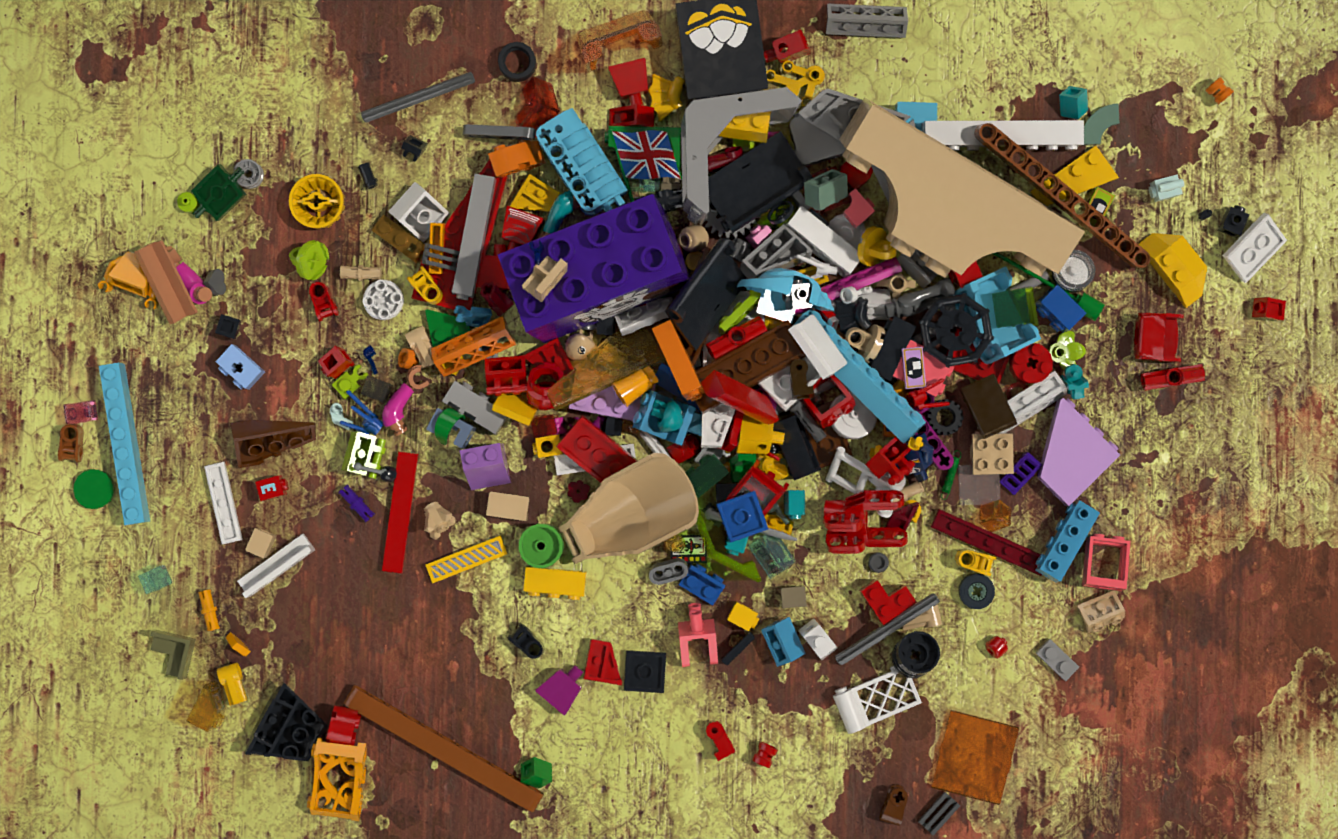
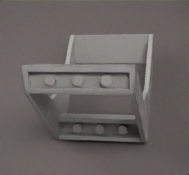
M787 87L693 100L685 109L681 123L683 211L688 214L687 218L692 223L702 225L709 212L708 155L723 138L719 134L736 116L771 111L769 125L789 122L802 100Z

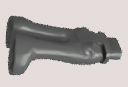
M942 279L933 286L913 293H904L898 299H892L891 303L885 304L886 317L896 316L900 318V316H913L929 309L936 297L954 296L955 291L951 279ZM955 304L945 305L946 311L956 310Z

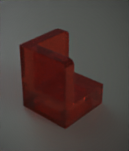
M558 414L533 418L531 426L534 439L558 433L555 418H558Z

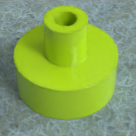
M190 192L182 193L177 199L178 207L186 213H192L199 206L197 198Z

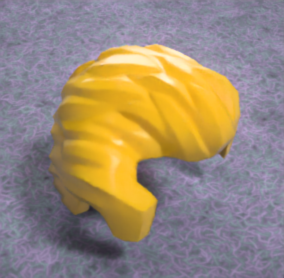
M781 453L774 454L778 456L780 459L783 458ZM756 454V460L760 461L758 468L766 474L769 471L775 474V481L788 476L787 467L781 464L780 460L777 461L765 454Z

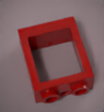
M834 374L824 380L821 377L813 385V389L830 379L845 399L823 414L819 412L810 399H802L806 408L822 428L833 425L840 416L849 414L856 406L853 396Z

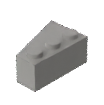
M784 223L742 261L740 270L748 279L758 278L769 269H789L803 263L804 261L796 258V255L799 254L810 259L813 250Z
M454 381L442 402L497 435L508 417L492 411L494 404L489 402V396L482 392L476 394L472 391L473 386L465 381L462 384Z

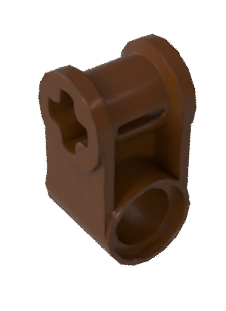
M894 784L889 787L880 811L879 820L900 826L908 800L907 792L901 785ZM900 791L902 796H898L897 799H895L894 794H898V792Z

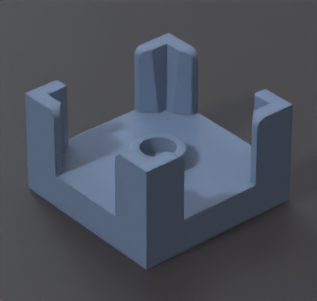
M436 409L426 430L435 433V424L439 415L444 411L443 409ZM459 419L452 427L455 431L460 429L454 440V445L466 449L477 428Z

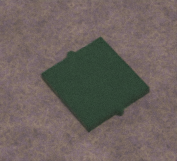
M1025 287L1012 290L1007 288L1006 291L992 293L997 328L1015 327L1018 324L1030 323Z

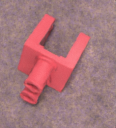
M691 603L688 605L690 621L678 622L682 667L690 666L688 641L700 638L708 640L710 664H718L714 619L702 620L701 604Z

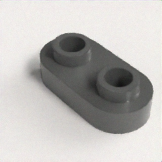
M682 558L660 562L652 565L649 569V579L656 585L683 579L688 574V564ZM680 565L681 568L677 569L675 566Z

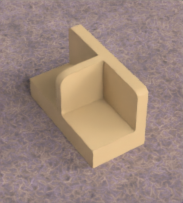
M546 256L540 265L535 264L533 273L524 282L522 288L542 302L565 275L568 263L562 259L557 263L549 256Z
M490 492L486 515L527 521L529 497Z

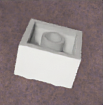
M416 182L411 185L388 211L423 243L430 236V223H442L450 214Z

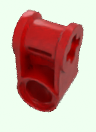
M322 282L311 284L309 294L319 322L323 321V318L332 315L338 316V308L328 285ZM318 286L324 288V294L320 297L315 294V289Z

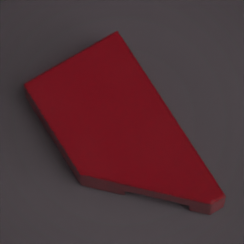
M914 502L893 510L885 527H899L906 531L919 507V503Z

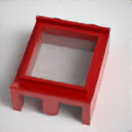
M756 460L729 493L725 501L756 491L765 516L784 494L789 484L787 482L783 486L778 484L774 480L775 474L771 471L767 474L758 468L760 461Z

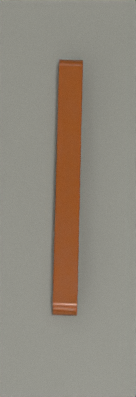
M985 123L976 127L974 134L980 143L1128 265L1144 268L1149 264L1150 255L1145 249L991 123ZM984 127L989 129L990 135L988 138L982 135ZM999 140L1005 143L1003 151H1000L997 147ZM1015 153H1018L1020 155V161L1018 164H1016L1013 161V155ZM1031 165L1034 166L1036 170L1034 176H1030V174L1028 173V169ZM1046 178L1051 181V186L1048 189L1044 187V180ZM1061 191L1066 193V199L1063 202L1059 199ZM1077 203L1081 206V212L1079 214H1077L1074 210V207ZM1092 216L1097 220L1095 226L1090 225V218ZM1108 228L1112 233L1109 239L1105 237V231ZM1122 241H1125L1127 245L1125 251L1120 249ZM1138 253L1142 257V260L1139 264H1137L1135 261V257Z
M353 685L344 701V704L350 709L358 710V713L528 811L534 812L544 795L537 788L521 783V779L356 685Z

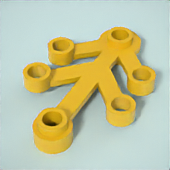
M790 60L782 64V71L787 74L792 72L803 76L799 80L778 75L774 70L766 71V74L772 73L774 75L773 79L767 78L768 83L775 82L785 85L796 96H798L800 88L808 84L806 94L801 99L802 107L805 106L803 100H812L815 87L820 85L825 78V73L821 67L811 66L806 69L794 65ZM790 64L792 66L791 70H786L784 65ZM813 72L818 73L819 77L814 79L812 78L811 74Z

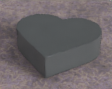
M220 269L211 270L203 284L215 296L226 292L223 271Z

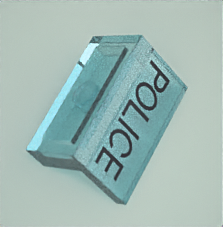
M764 534L748 545L770 579L796 562L780 538Z

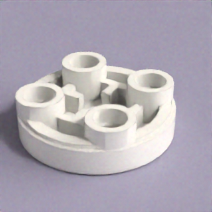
M377 280L367 287L362 302L367 313L373 318L390 320L396 317L402 310L404 297L401 289L393 282Z

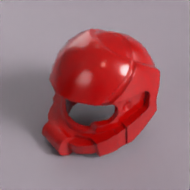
M544 361V364L532 368L527 382L529 405L544 411L555 409L559 406L563 398L564 375L561 369L557 367V363ZM549 374L556 378L557 384L553 382L535 384V381L541 375Z

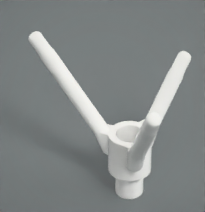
M799 254L796 255V258L817 267L816 274L810 276L813 279L823 277V275L837 274V267L823 263L812 256L809 259Z

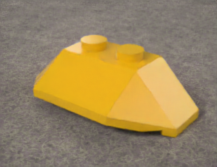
M1152 233L1138 244L1149 253V263L1185 308L1202 296L1207 266L1183 235Z

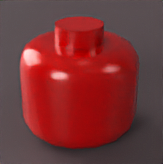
M994 636L985 644L987 652L996 659L1002 657L1008 651L1007 641L1003 637Z

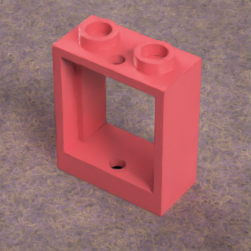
M1092 534V536L1086 538L1082 586L1115 591L1126 590L1131 541H1126L1124 537L1113 536L1110 539L1104 538L1105 535ZM1093 545L1120 548L1118 580L1091 576Z

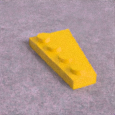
M1094 146L1055 174L1057 178L1077 194L1119 178L1097 146ZM1049 179L1044 182V187L1046 189L1050 188L1051 181ZM1036 188L1030 192L1034 199L1046 206L1054 204ZM1061 191L1059 194L1061 201L1066 199L1064 191Z

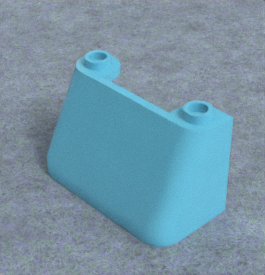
M1006 266L965 285L963 288L957 289L954 294L955 296L967 293V296L990 310L989 317L994 341L990 342L980 356V359L985 364L995 362L1041 339L1037 327L1031 323L1024 325L1007 291V288L1012 285V275ZM960 303L955 304L956 310L959 309ZM965 304V312L969 313L972 317L978 314ZM982 319L976 321L977 333H984ZM976 337L973 341L975 349L982 339Z

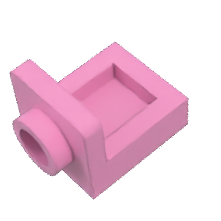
M758 224L750 230V234L745 238L756 249L770 236L769 234L772 230L768 225Z

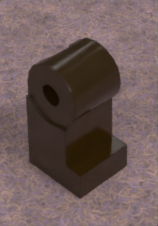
M802 359L794 360L790 366L789 373L793 400L810 399L814 396L813 386H807L806 375L808 365Z

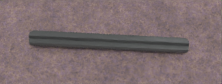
M468 72L362 111L361 116L363 121L367 123L475 82V78L472 72Z
M932 593L885 625H882L835 656L836 661L840 665L850 661L940 602L938 596Z

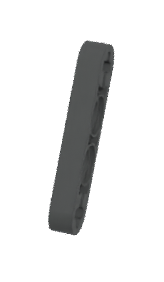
M466 124L463 125L462 135L471 138L535 140L536 129L530 127Z

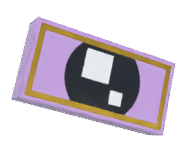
M923 347L901 349L905 389L926 387Z

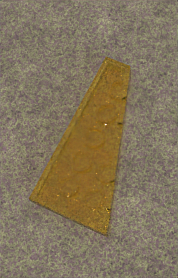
M646 326L622 336L619 329L613 336L607 337L590 352L583 362L574 366V369L567 376H563L549 388L547 396L557 411L612 386V383L633 374L639 369L647 366L653 368L665 362V358L656 354L658 346Z

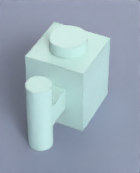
M1178 174L1154 180L1150 183L1149 187L1150 197L1154 198L1155 202L1178 197L1183 194L1181 187H1184V181L1178 178Z

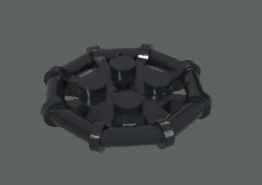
M967 293L943 298L936 297L926 314L918 322L921 328L923 351L932 355L946 365L945 367L947 368L955 365L977 363L990 342L994 341L989 317L990 310L967 296ZM960 303L957 310L946 311L945 305ZM965 304L978 314L972 317L969 313L965 312ZM938 309H940L943 314L937 323L930 322ZM982 319L984 333H977L976 321ZM953 325H957L958 328L962 327L959 336H955L954 333L950 332V329H953ZM929 327L935 328L937 340L931 342ZM976 337L982 339L973 352L970 349ZM941 344L949 350L948 355H944L934 347ZM966 350L968 353L966 356L953 358L954 351Z

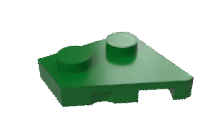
M429 309L425 310L433 347L471 331L470 326H467L466 322H457L456 316Z

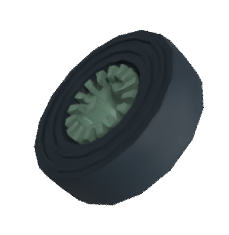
M970 574L959 585V597L965 606L971 609L987 607L995 596L993 582L983 574ZM974 586L977 588L981 587L980 596L972 595Z

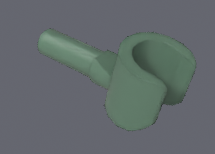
M776 502L769 510V513L771 514L776 511L777 515L786 525L789 521Z

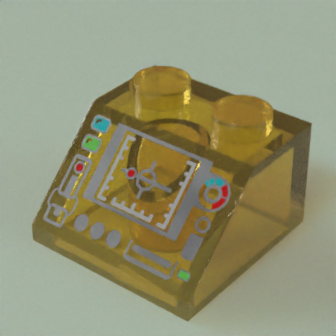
M216 681L204 685L186 720L206 732L216 729L218 726L220 727L226 717L223 715L226 708Z

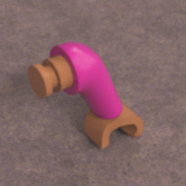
M172 246L166 247L193 303L204 304L212 297V291L203 284L204 281L186 263L182 262L179 264L183 259Z
M414 365L407 371V382L399 387L383 409V424L385 427L389 426L391 430L395 431L394 436H398L408 430L406 426H403V408L414 393L413 390L422 389L430 385L427 380L418 384L413 381L414 374L421 372L422 365Z

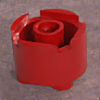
M1032 343L1012 353L1008 367L1015 380L1024 384H1034L1048 377L1053 369V361L1050 352L1044 346ZM1029 360L1034 362L1032 367L1027 366Z
M334 705L326 742L354 746L357 733L353 731L354 728L358 729L361 714L358 713V710Z

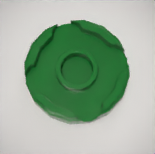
M91 469L84 471L77 477L74 482L73 492L75 499L80 505L89 509H99L111 502L115 493V485L108 473Z

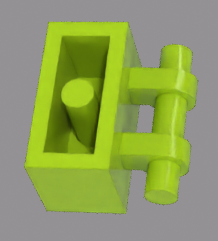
M351 431L341 470L366 476L367 471H356L354 469L355 463L380 470L382 454H385L386 448H384L386 440L378 438L376 446L374 445L376 441L375 436ZM372 452H375L373 461L370 463ZM369 472L368 477L376 479L377 473Z

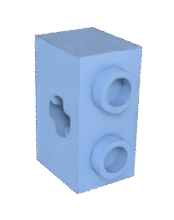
M231 344L216 361L220 365L218 369L226 376L230 374L234 378L233 383L240 389L250 390L265 373L259 365L234 344ZM237 364L243 365L241 367L243 369L242 372H236L238 370L236 368Z

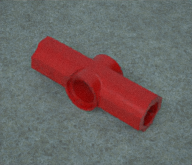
M757 316L741 326L732 327L728 333L707 343V350L710 356L716 360L767 332L766 325L762 318ZM739 335L742 340L734 341L732 336Z
M1202 364L1141 374V385L1144 391L1205 381V371ZM1171 372H1174L1177 376L1174 383L1169 380Z

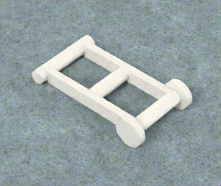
M843 447L837 448L826 476L827 482L831 483L834 481L854 494L864 491L863 489L869 476L889 487V490H902L904 487L903 480L898 484L890 485L888 477L883 475L878 479L864 463L845 453ZM841 460L862 472L857 485L836 474ZM875 498L871 499L870 501L877 502L879 501V499ZM876 510V512L880 516L888 518L892 515L893 510Z

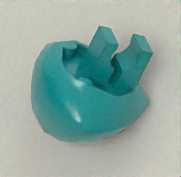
M655 399L652 407L656 408L652 409L650 415L659 418L657 422L658 429L663 433H669L681 428L683 425V412L678 403L673 400L664 403Z

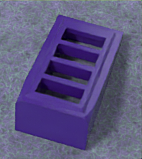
M1025 452L1014 464V472L1023 479L1019 481L1013 474H1005L999 483L1015 495L1041 468L1042 464L1030 453ZM1027 460L1034 467L1031 469L1024 463V461ZM1020 466L1023 467L1028 472L1027 475H1025L1018 468ZM1007 479H1012L1017 484V486L1014 487L1013 485H1011L1007 481Z

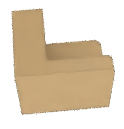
M254 528L246 551L261 558H267L277 535L261 528Z

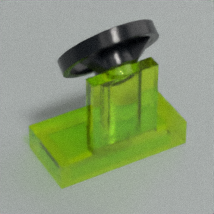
M788 197L771 208L757 223L768 225L772 230L769 234L771 236L778 228L789 221L799 208Z

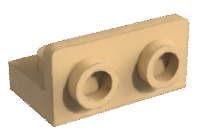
M1115 590L1077 605L1088 633L1092 631L1099 632L1104 626L1111 623L1112 625L1118 624L1125 618V609Z

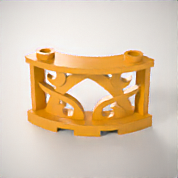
M317 738V743L313 744L311 756H314V782L312 796L308 797L307 808H310L311 815L359 821L364 796L362 795L363 789L360 787L361 784H365L366 743H358L357 746L322 742V738ZM338 764L341 765L346 774L355 777L344 782L339 791L333 786L327 776L328 771ZM351 764L354 768H349L348 765ZM348 787L352 789V793H348L346 790L345 794L342 795V792L345 788ZM322 796L326 798L324 805H327L333 798L335 800L333 808H319V798ZM340 804L345 809L350 810V812L335 809Z

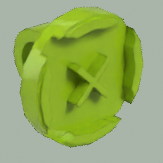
M311 240L303 244L302 247L293 249L289 253V258L292 264L296 266L300 277L307 280H317L326 271L327 265L325 264L326 260H329V252L325 244Z

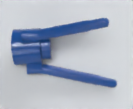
M347 390V394L368 415L352 405L351 409L364 418L362 422L364 428L345 421H340V424L365 434L372 433L376 435L382 428L383 421L379 420L378 416L369 410L350 390Z

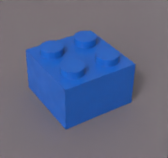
M1059 285L1050 288L1035 303L1037 314L1042 318L1046 317L1051 322L1049 325L1056 332L1064 333L1069 331L1086 314Z

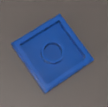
M756 491L716 504L730 543L769 529Z

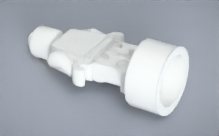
M852 286L843 288L840 292L841 300L846 304L855 302L858 296L871 293L872 287L865 286L858 290Z

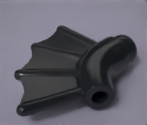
M859 297L856 303L849 304L838 299L834 301L836 303L835 317L839 320L840 333L846 335L848 329L853 327L866 330L871 325L867 318V298ZM859 332L852 333L850 337L851 342H855L860 336Z

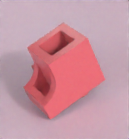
M855 188L848 195L850 206L843 212V215L856 229L874 214L875 210L873 208L875 205L868 197L864 199Z

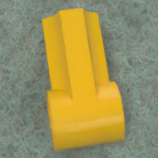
M236 662L217 668L220 684L224 686L229 705L247 701L239 664Z

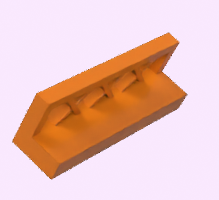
M502 316L431 348L433 363L443 377H446L515 346L516 342L508 331L507 321ZM504 336L509 340L504 343L497 342L498 339ZM482 346H490L489 350L479 351V348ZM464 354L472 355L469 359H460ZM446 362L454 363L453 366L444 369L442 366Z

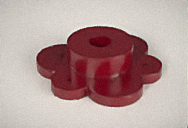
M582 480L570 482L567 495L572 497L573 502L579 503L581 500L588 498L587 493L590 491V487L587 484H583Z

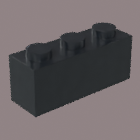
M896 316L892 317L891 320L887 319L883 327L886 332L883 338L880 337V339L884 340L881 349L874 360L870 358L868 361L870 362L868 365L876 369L879 376L887 382L891 381L902 358L901 349L907 347L917 327Z
M794 415L774 423L773 431L785 433L783 445L780 444V453L786 459L788 473L793 477L794 481L820 471L821 467L805 427L798 417Z

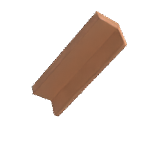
M162 240L149 243L134 251L169 324H174L186 316L198 313Z

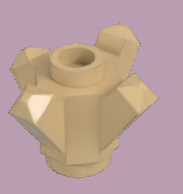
M899 272L888 279L878 281L877 286H886L892 292V300L894 298L898 299L901 292L906 288H915L916 280H907Z
M432 502L424 508L426 516L424 531L429 532L430 537L434 540L438 539L441 536L440 533L446 531L449 526L455 524V517L452 516V513L444 509L438 502Z

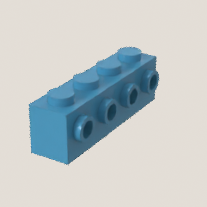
M1080 500L1067 507L1065 519H1061L1056 526V535L1054 538L1051 537L1046 544L1048 549L1036 561L1038 566L1035 571L1055 583L1062 581L1100 512Z

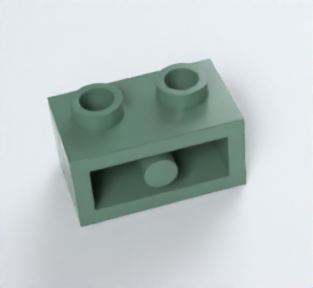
M832 169L804 182L805 205L813 207L815 210H823L827 206L838 203L841 199L848 197L847 174Z

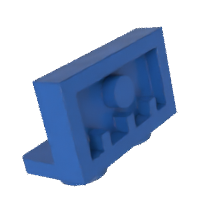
M698 563L695 566L691 564L688 568L687 576L680 581L679 586L713 606L726 586L722 583L724 579L716 574H713V576L705 573L707 569Z

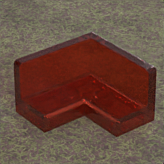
M533 76L522 89L525 104L514 118L517 127H530L536 129L537 132L540 126L556 117L560 110L553 85Z

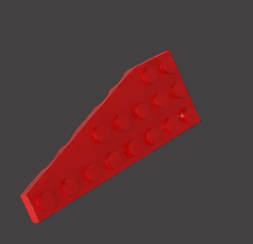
M490 159L480 174L495 177L496 185L475 294L483 259L487 255L508 176L496 177ZM472 186L445 224L444 248L460 251ZM443 252V256L452 258L453 254ZM443 260V264L451 265V262ZM421 261L420 267L423 266L429 273V265L422 264ZM443 269L442 274H430L443 295L442 300L434 305L452 310L456 306L461 305L467 310H471L474 298L469 297L468 300L456 298L457 295L452 293L456 271ZM415 289L413 290L412 299L428 303ZM436 290L428 292V299H434L437 296Z

